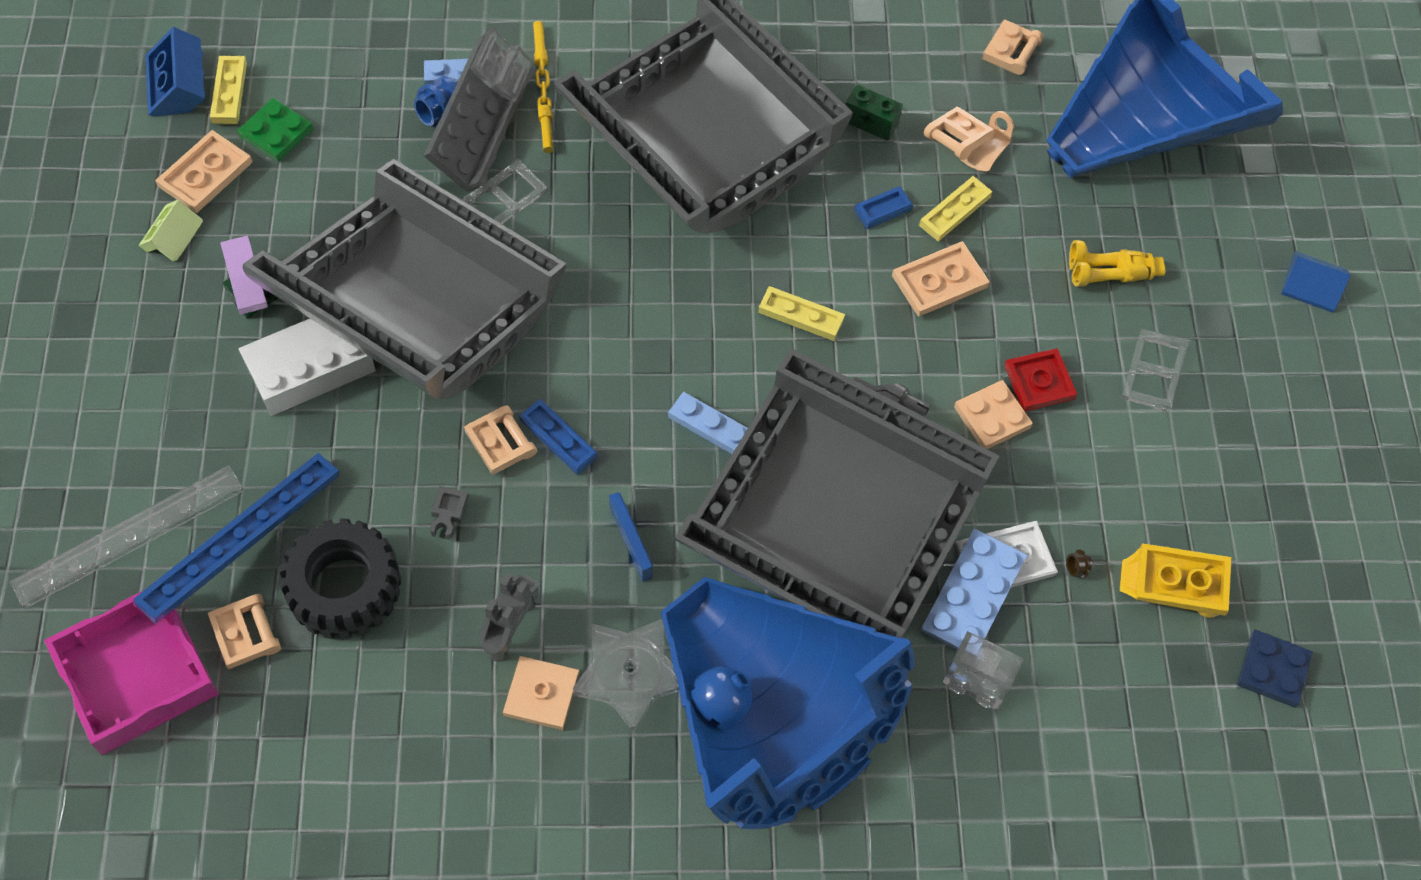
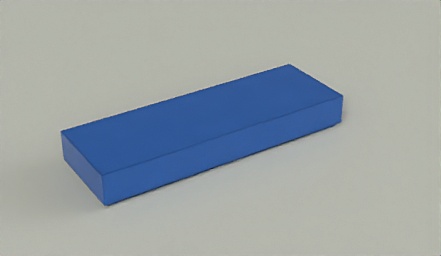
M541 399L519 415L520 421L576 475L598 458V453Z
M621 493L609 495L611 513L642 582L649 580L653 576L652 562Z

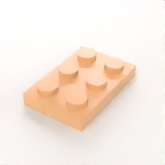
M211 130L155 181L159 188L197 214L253 162L250 155Z
M963 241L896 268L892 273V277L918 317L988 288L990 283Z

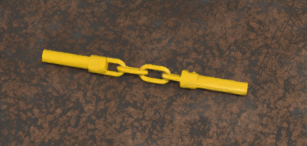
M535 21L533 23L535 40L534 63L539 67L535 77L536 85L541 89V97L537 101L538 116L541 122L543 151L551 153L553 152L551 126L553 115L551 100L546 95V88L550 86L549 72L544 69V66L548 64V55L545 50L543 23ZM539 73L541 77L545 73L546 83L542 81L540 84Z

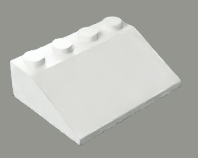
M307 319L238 348L270 416L376 371L371 357L312 319Z

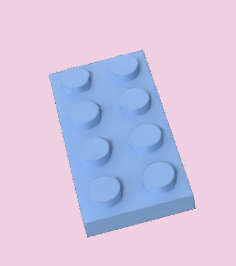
M974 528L923 624L921 632L975 659L1027 555Z

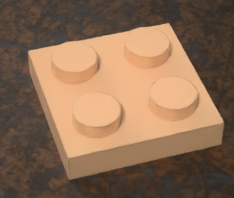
M1003 380L956 401L954 408L978 444L986 449L1031 429L1033 424Z

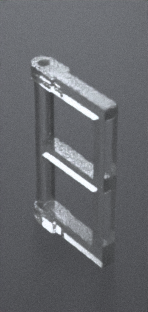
M517 159L463 199L461 198V200L470 205L471 202L490 190L508 207L507 210L494 218L495 221L503 224L548 192V187L523 162ZM517 171L535 190L515 203L497 184Z
M1141 329L1121 399L1151 406L1154 409L1165 412L1171 411L1189 341L1184 338ZM1149 341L1179 349L1174 369L1140 361L1144 342ZM1140 370L1170 378L1166 399L1132 391L1131 388L1136 371Z

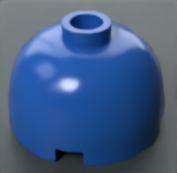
M716 666L703 672L693 680L691 685H695V688L691 691V697L697 709L708 721L714 718L717 722L721 723L717 726L718 728L731 730L749 714L753 703V696L749 679L744 673L727 666Z

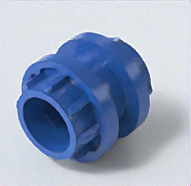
M441 76L434 80L433 85L425 84L418 89L417 98L414 100V108L417 116L425 125L437 127L458 79Z

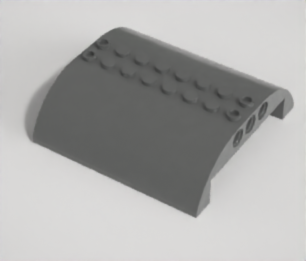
M697 0L696 17L587 83L576 70H573L554 82V87L673 211L692 230L699 233L717 232L739 223L797 184L829 153L841 137L853 114L843 102L735 0Z
M392 159L376 171L373 197L281 262L262 250L243 264L244 273L254 283L425 393L440 400L449 399L468 389L519 344L547 307L566 268L565 262L395 159Z
M790 348L776 371L775 384L697 513L695 515L688 514L674 540L787 602L804 606L809 611L875 628L876 632L903 638L987 482L999 455Z

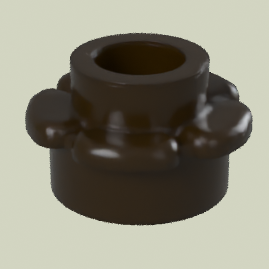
M1081 549L1076 550V553H1070L1066 558L1068 573L1073 577L1078 576L1086 578L1089 575L1093 565L1091 557Z

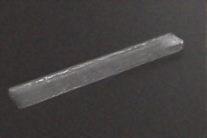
M228 465L9 581L20 604L26 609L244 492Z

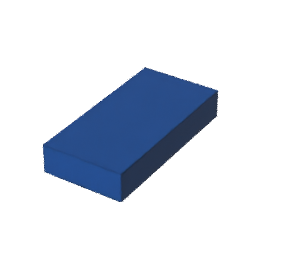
M901 186L856 204L854 211L866 229H870L912 211L913 204Z

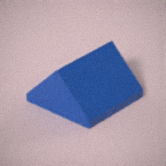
M1295 251L1281 294L1333 313L1351 274L1346 268Z

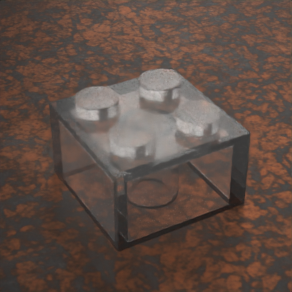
M967 631L943 683L947 684L948 688L957 694H967L975 698L976 702L983 707L998 710L1008 694L1024 658Z

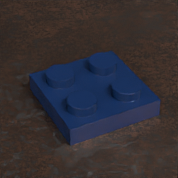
M1254 630L1250 635L1237 686L1296 708L1300 703L1313 651Z

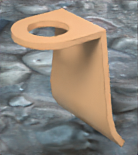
M997 111L990 118L989 126L994 129L993 138L971 151L970 155L961 161L976 170L990 171L996 159L1010 144L1014 123L1005 112ZM997 118H1003L1007 122V130H1002L998 127L996 123Z

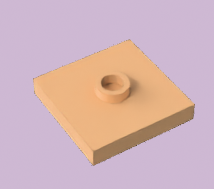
M520 656L503 710V716L563 730L578 680L579 670Z

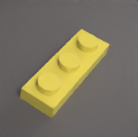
M219 56L210 112L212 124H238L247 66L245 56Z
M972 176L920 220L919 226L939 242L990 199L993 191Z
M771 286L768 287L758 310L760 314L835 341L845 317L843 313Z

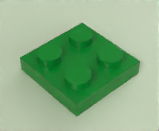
M272 98L243 124L237 132L240 138L276 162H279L313 130V126L310 121Z

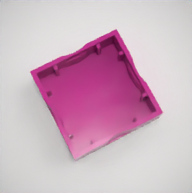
M141 592L119 602L115 607L99 616L85 619L44 640L60 677L66 682L71 691L74 708L89 741L101 755L219 695L177 609L175 608L155 624L134 605L133 599Z

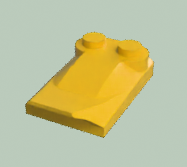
M1142 543L1134 554L1122 561L1120 591L1132 596L1136 600L1195 610L1207 618H1214L1219 615L1226 616L1229 611L1231 557Z

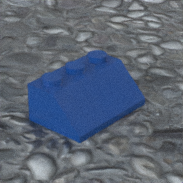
M173 26L146 54L148 115L155 117L188 113L203 102L205 90L203 84L204 71L202 68L203 51L201 50V38Z

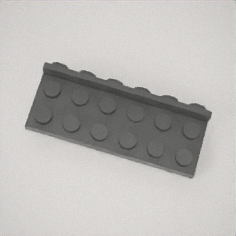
M484 34L478 37L423 156L465 191L481 187L487 181L489 168L497 158L496 152L505 140L504 134L514 119L513 114L516 107L522 101V93L531 80L530 75L534 67L531 64L520 67L488 36Z

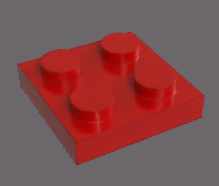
M1058 348L1005 361L1004 367L1020 406L1025 412L1076 399L1077 392Z

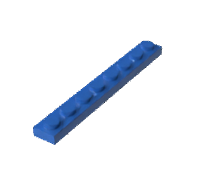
M317 453L133 599L134 605L155 624L158 623L339 477V470L321 454Z

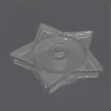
M661 619L629 633L592 624L590 629L593 661L573 687L574 696L608 703L613 706L630 729L635 731L656 699L679 691L673 663L665 656L663 621ZM634 668L635 670L627 672L625 669Z

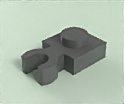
M439 486L431 511L432 517L437 518L430 525L432 536L435 537L437 530L444 527L447 529L445 533L446 539L450 540L454 534L452 521L461 523L469 498L468 492Z

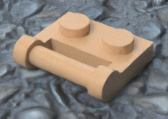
M1004 19L984 51L982 59L1021 75L1026 70L1027 62L1036 46L1042 43L1044 35L1038 30L1030 31ZM1020 42H1026L1027 44L1020 56L1012 59L1011 57Z
M959 107L952 109L931 122L924 130L925 137L940 142L954 151L955 156L961 160L966 159L971 151L993 138L994 135L993 128ZM942 130H946L947 132L954 135L963 142L959 143L947 134L943 133Z
M508 405L502 406L464 426L465 433L492 475L522 459L526 460L533 457L538 451L533 442H529L513 418L514 413ZM497 423H504L519 446L518 448L512 450L497 427Z
M261 594L249 596L208 612L228 670L264 655H273L281 650L279 640L274 638L263 608L265 602ZM247 611L252 612L262 640L261 643L253 645L242 614Z

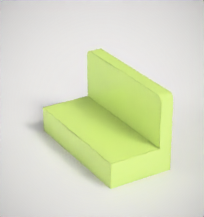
M176 200L165 205L138 246L146 252L157 249L170 260L177 261L203 220L182 202Z

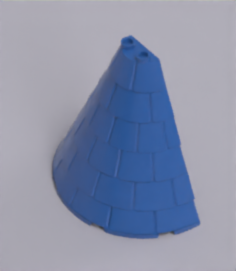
M1134 0L1128 6L1100 57L1095 59L1082 84L1077 88L1063 115L1046 141L1050 146L1047 153L1054 162L1061 161L1063 164L1062 169L1072 179L1076 175L1106 168L1109 165L1141 159L1143 156L1175 150L1178 147L1209 141L1213 138L1244 132L1248 129L1272 125L1283 114V102L1248 69L1239 75L1240 84L1188 36L1181 6L1174 0Z
M707 577L694 584L661 611L674 673L678 680L681 702L686 711L698 773L702 777L705 804L716 817L726 824L732 821L736 822L741 829H765L795 820L798 810L806 806L812 810L819 808L845 789L872 762L868 754L877 743H886L907 705L912 689V684L907 680L908 670L910 671L915 668L914 651L911 642L907 638L903 639L876 632L875 628L809 611L804 606L771 598V596L739 588ZM727 666L744 673L750 682L753 696L750 712L741 723L731 730L718 728L717 726L721 723L717 722L714 718L710 721L705 719L691 697V691L695 688V685H691L693 680L712 667Z

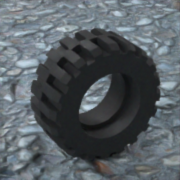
M342 518L339 523H333L332 519L323 521L324 526L316 528L313 525L306 529L308 534L304 537L299 535L293 541L295 547L286 550L283 556L286 563L281 564L279 572L282 577L280 580L281 590L295 619L300 625H305L309 632L316 635L321 631L323 637L333 639L335 634L340 635L341 640L351 639V634L358 632L359 636L368 633L366 628L371 625L375 628L383 623L381 617L384 614L390 616L394 610L392 601L396 602L399 599L401 575L395 554L387 538H383L381 532L374 527L368 529L367 523L358 520L355 524H351L350 519ZM354 560L363 563L369 569V574L364 584L349 596L332 599L320 596L314 591V584L320 572L334 562Z

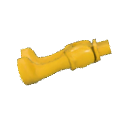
M1074 240L1071 243L1069 266L1070 270H1073L1072 282L1077 287L1108 280H1120L1122 283L1152 280L1154 276L1165 275L1163 257H1153L1151 253L1145 254L1144 252L1126 249L1111 253H1089L1084 241ZM1115 266L1116 268L1098 269L1091 267Z

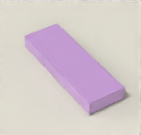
M248 235L220 242L240 315L267 308L263 288L249 279L243 271V264L254 257Z

